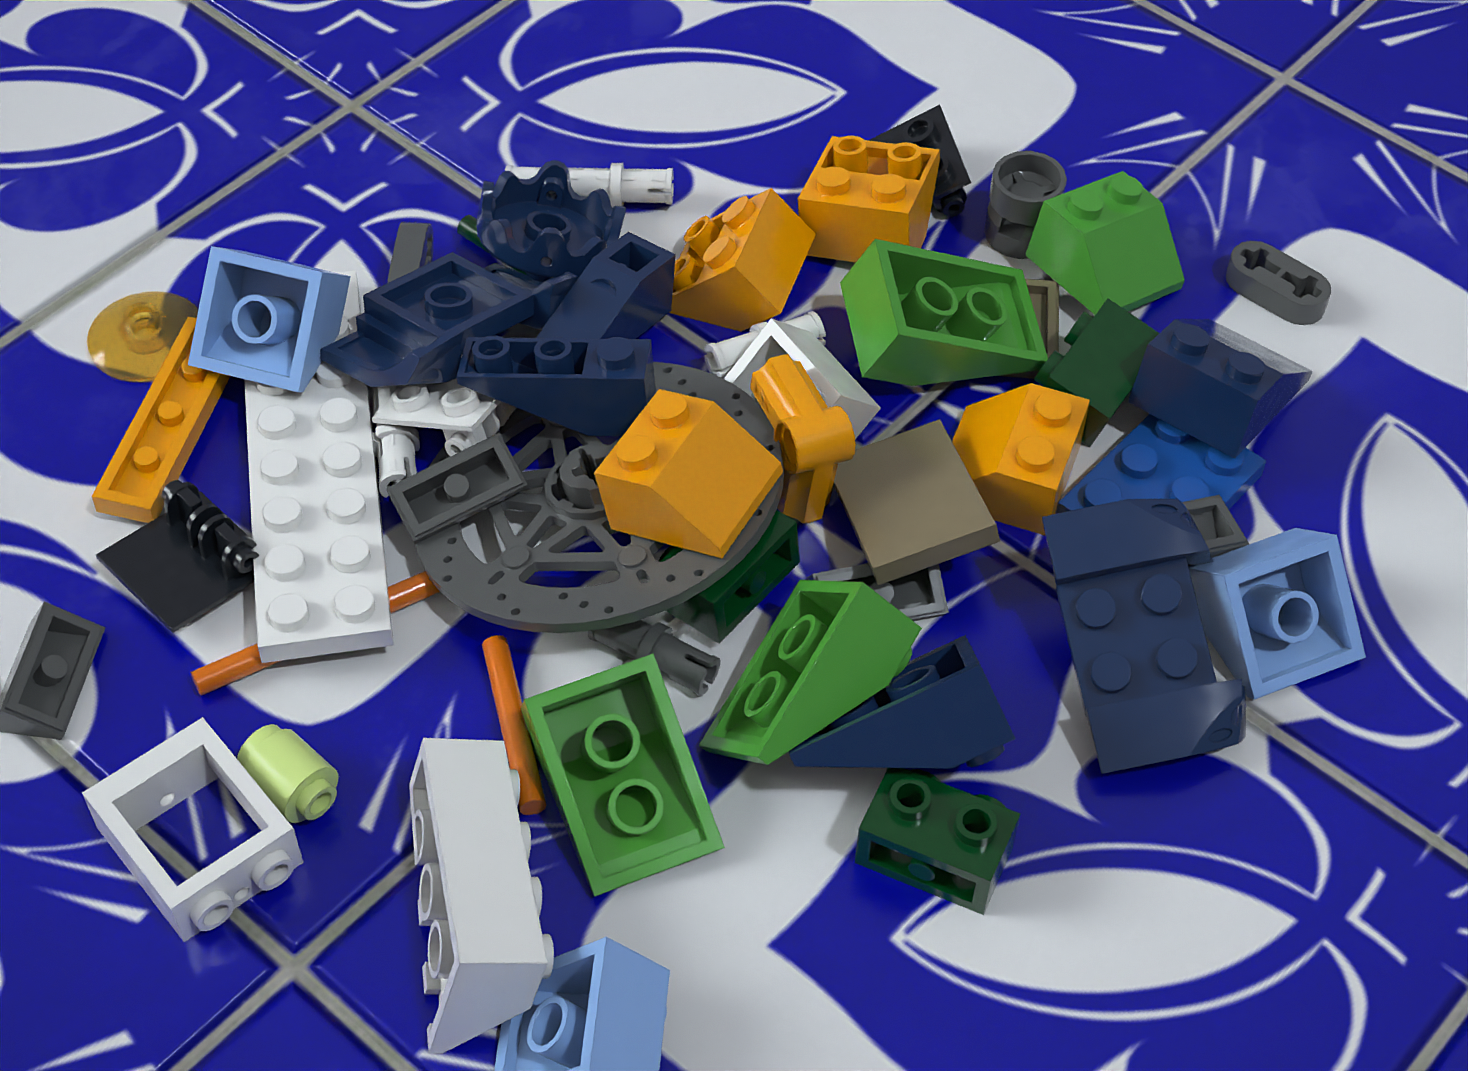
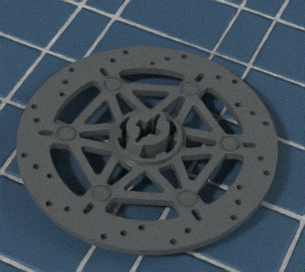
M653 362L656 392L662 389L714 401L782 464L783 473L722 559L683 549L670 559L659 562L655 560L653 555L665 543L631 534V543L627 546H620L610 535L617 531L610 528L594 475L596 469L620 439L611 445L603 444L596 436L585 435L516 408L497 433L501 434L506 443L534 424H542L545 427L513 456L528 484L527 489L543 487L538 495L517 493L487 508L506 550L495 561L487 564L483 563L468 548L463 539L461 522L415 544L420 562L432 583L453 604L485 621L512 629L545 633L586 632L635 622L670 609L704 591L741 562L758 543L777 510L784 481L783 454L779 440L774 441V428L763 409L749 394L719 376L683 365ZM574 436L583 446L570 451L567 455L565 439ZM445 445L435 456L430 466L450 457L445 450ZM549 448L553 449L555 465L552 468L522 472L544 451ZM510 509L534 512L537 515L522 534L514 535L504 511ZM557 525L562 528L535 547L550 526ZM582 536H590L603 550L602 552L559 553ZM537 571H617L620 576L617 580L609 583L586 587L560 588L524 583ZM641 579H647L648 582H647V583H641L640 580H641Z

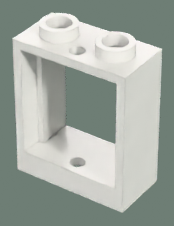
M203 717L82 792L97 829L183 942H186L201 931H209L220 926L230 917L235 908L262 890L268 891L278 887L289 878L296 867L303 863L294 828ZM219 778L261 831L176 886L135 831Z

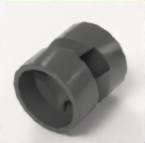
M1016 151L1002 157L995 164L984 229L986 240L994 250L1008 257L1029 259L1025 254L1043 202L1065 193L1067 178L1064 168L1057 160L1044 153Z

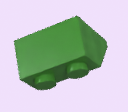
M1121 171L1043 202L1025 255L1094 315H1096L1108 298L1129 312L1182 288L1185 279L1163 203L1147 191L1137 179Z

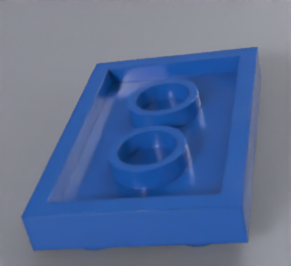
M1149 414L1058 502L1056 514L1126 499H1178L1181 502L1215 495H1220L1227 508L1230 509L1262 476L1267 460L1247 448L1236 458H1233Z

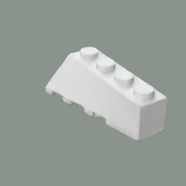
M423 738L409 783L415 865H424L420 878L418 899L419 926H431L428 940V962H425L422 967L424 994L439 995V1007L434 1022L430 1023L427 1027L429 1054H443L531 1009L541 980L548 979L553 969L554 948L552 938L549 934H542L539 921L542 906L541 882L538 877H531L528 865L531 849L530 827L527 822H520L517 809L520 798V777L516 769H509L504 741Z

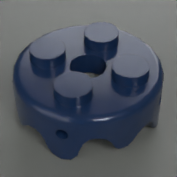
M558 160L546 162L538 173L529 179H520L511 171H504L499 176L495 186L494 182L484 180L476 220L477 235L483 246L493 256L505 264L525 272L536 281L545 282L551 278L559 277L568 271L579 278L593 257L619 239L626 207L614 206L612 209L607 192L601 188L592 191L588 197L578 195L571 187L570 174L566 165Z

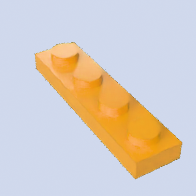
M188 316L92 494L91 497L96 512L149 523L160 516L164 508V500L161 496L163 489L168 483L178 480L231 377L188 365L197 318Z

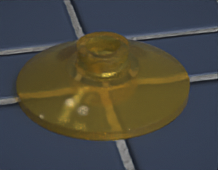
M149 291L123 297L103 309L92 322L87 335V346L91 359L102 372L115 379L127 382L154 381L188 316L197 318L199 309L186 298L168 292Z

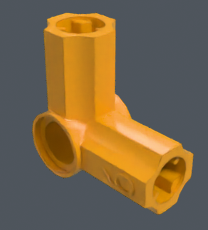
M788 354L769 358L763 367L752 373L750 389L774 428V441L779 440L782 449L784 481L777 508L786 516L798 519L801 523H809L822 519L824 507L830 502L838 463L853 459L855 454V435L847 413L839 406L828 408L800 361H793Z

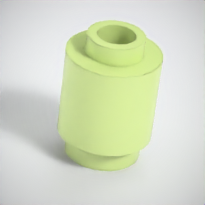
M275 724L266 725L256 730L242 745L237 760L287 821L298 823L306 819H317L334 803L337 796L336 787L339 779L337 770L293 730L280 729Z

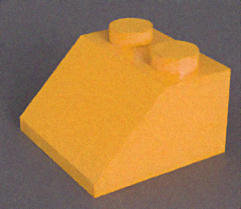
M1029 383L966 406L952 443L995 521L1045 535L1042 517L1056 514L1058 502L1062 498L1081 446L1090 403L1089 399Z
M659 389L599 465L594 475L612 530L722 559L783 473L781 462L714 401Z

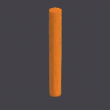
M501 635L491 636L483 641L482 648L510 769H516L520 777L518 806L522 814L533 815L542 812L546 808L544 792L531 737L521 711L522 700L508 640Z

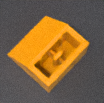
M832 136L798 197L799 217L816 233L807 256L857 262L874 239L921 248L927 234L940 161V149L919 147L908 142L892 144L868 141L858 136Z
M772 188L750 199L747 196L740 197L726 211L712 218L708 216L699 218L686 231L684 235L685 247L680 257L675 261L672 309L669 313L740 332L750 328L752 325L781 314L816 233Z

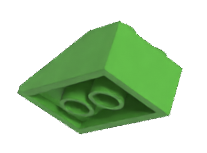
M874 239L840 282L861 375L864 378L918 386L1037 371L1043 367L1048 359L1024 273L1021 269Z
M799 580L699 746L708 753L769 765L888 686L892 678L899 675L909 663L912 656L911 646L922 628L863 582Z
M654 653L524 699L521 711L593 897L725 848Z

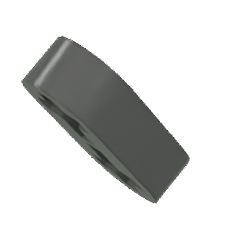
M400 223L390 264L388 283L433 262L434 237L431 223Z
M1261 241L1242 242L1235 246L1231 252L1226 271V281L1238 294L1293 324H1314L1323 317L1331 295V285L1322 274Z

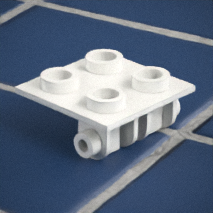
M456 378L446 383L403 385L392 393L391 398L372 417V421L379 424L442 429L446 438L445 450L449 456H453L487 439V437L495 435L517 407L457 384Z

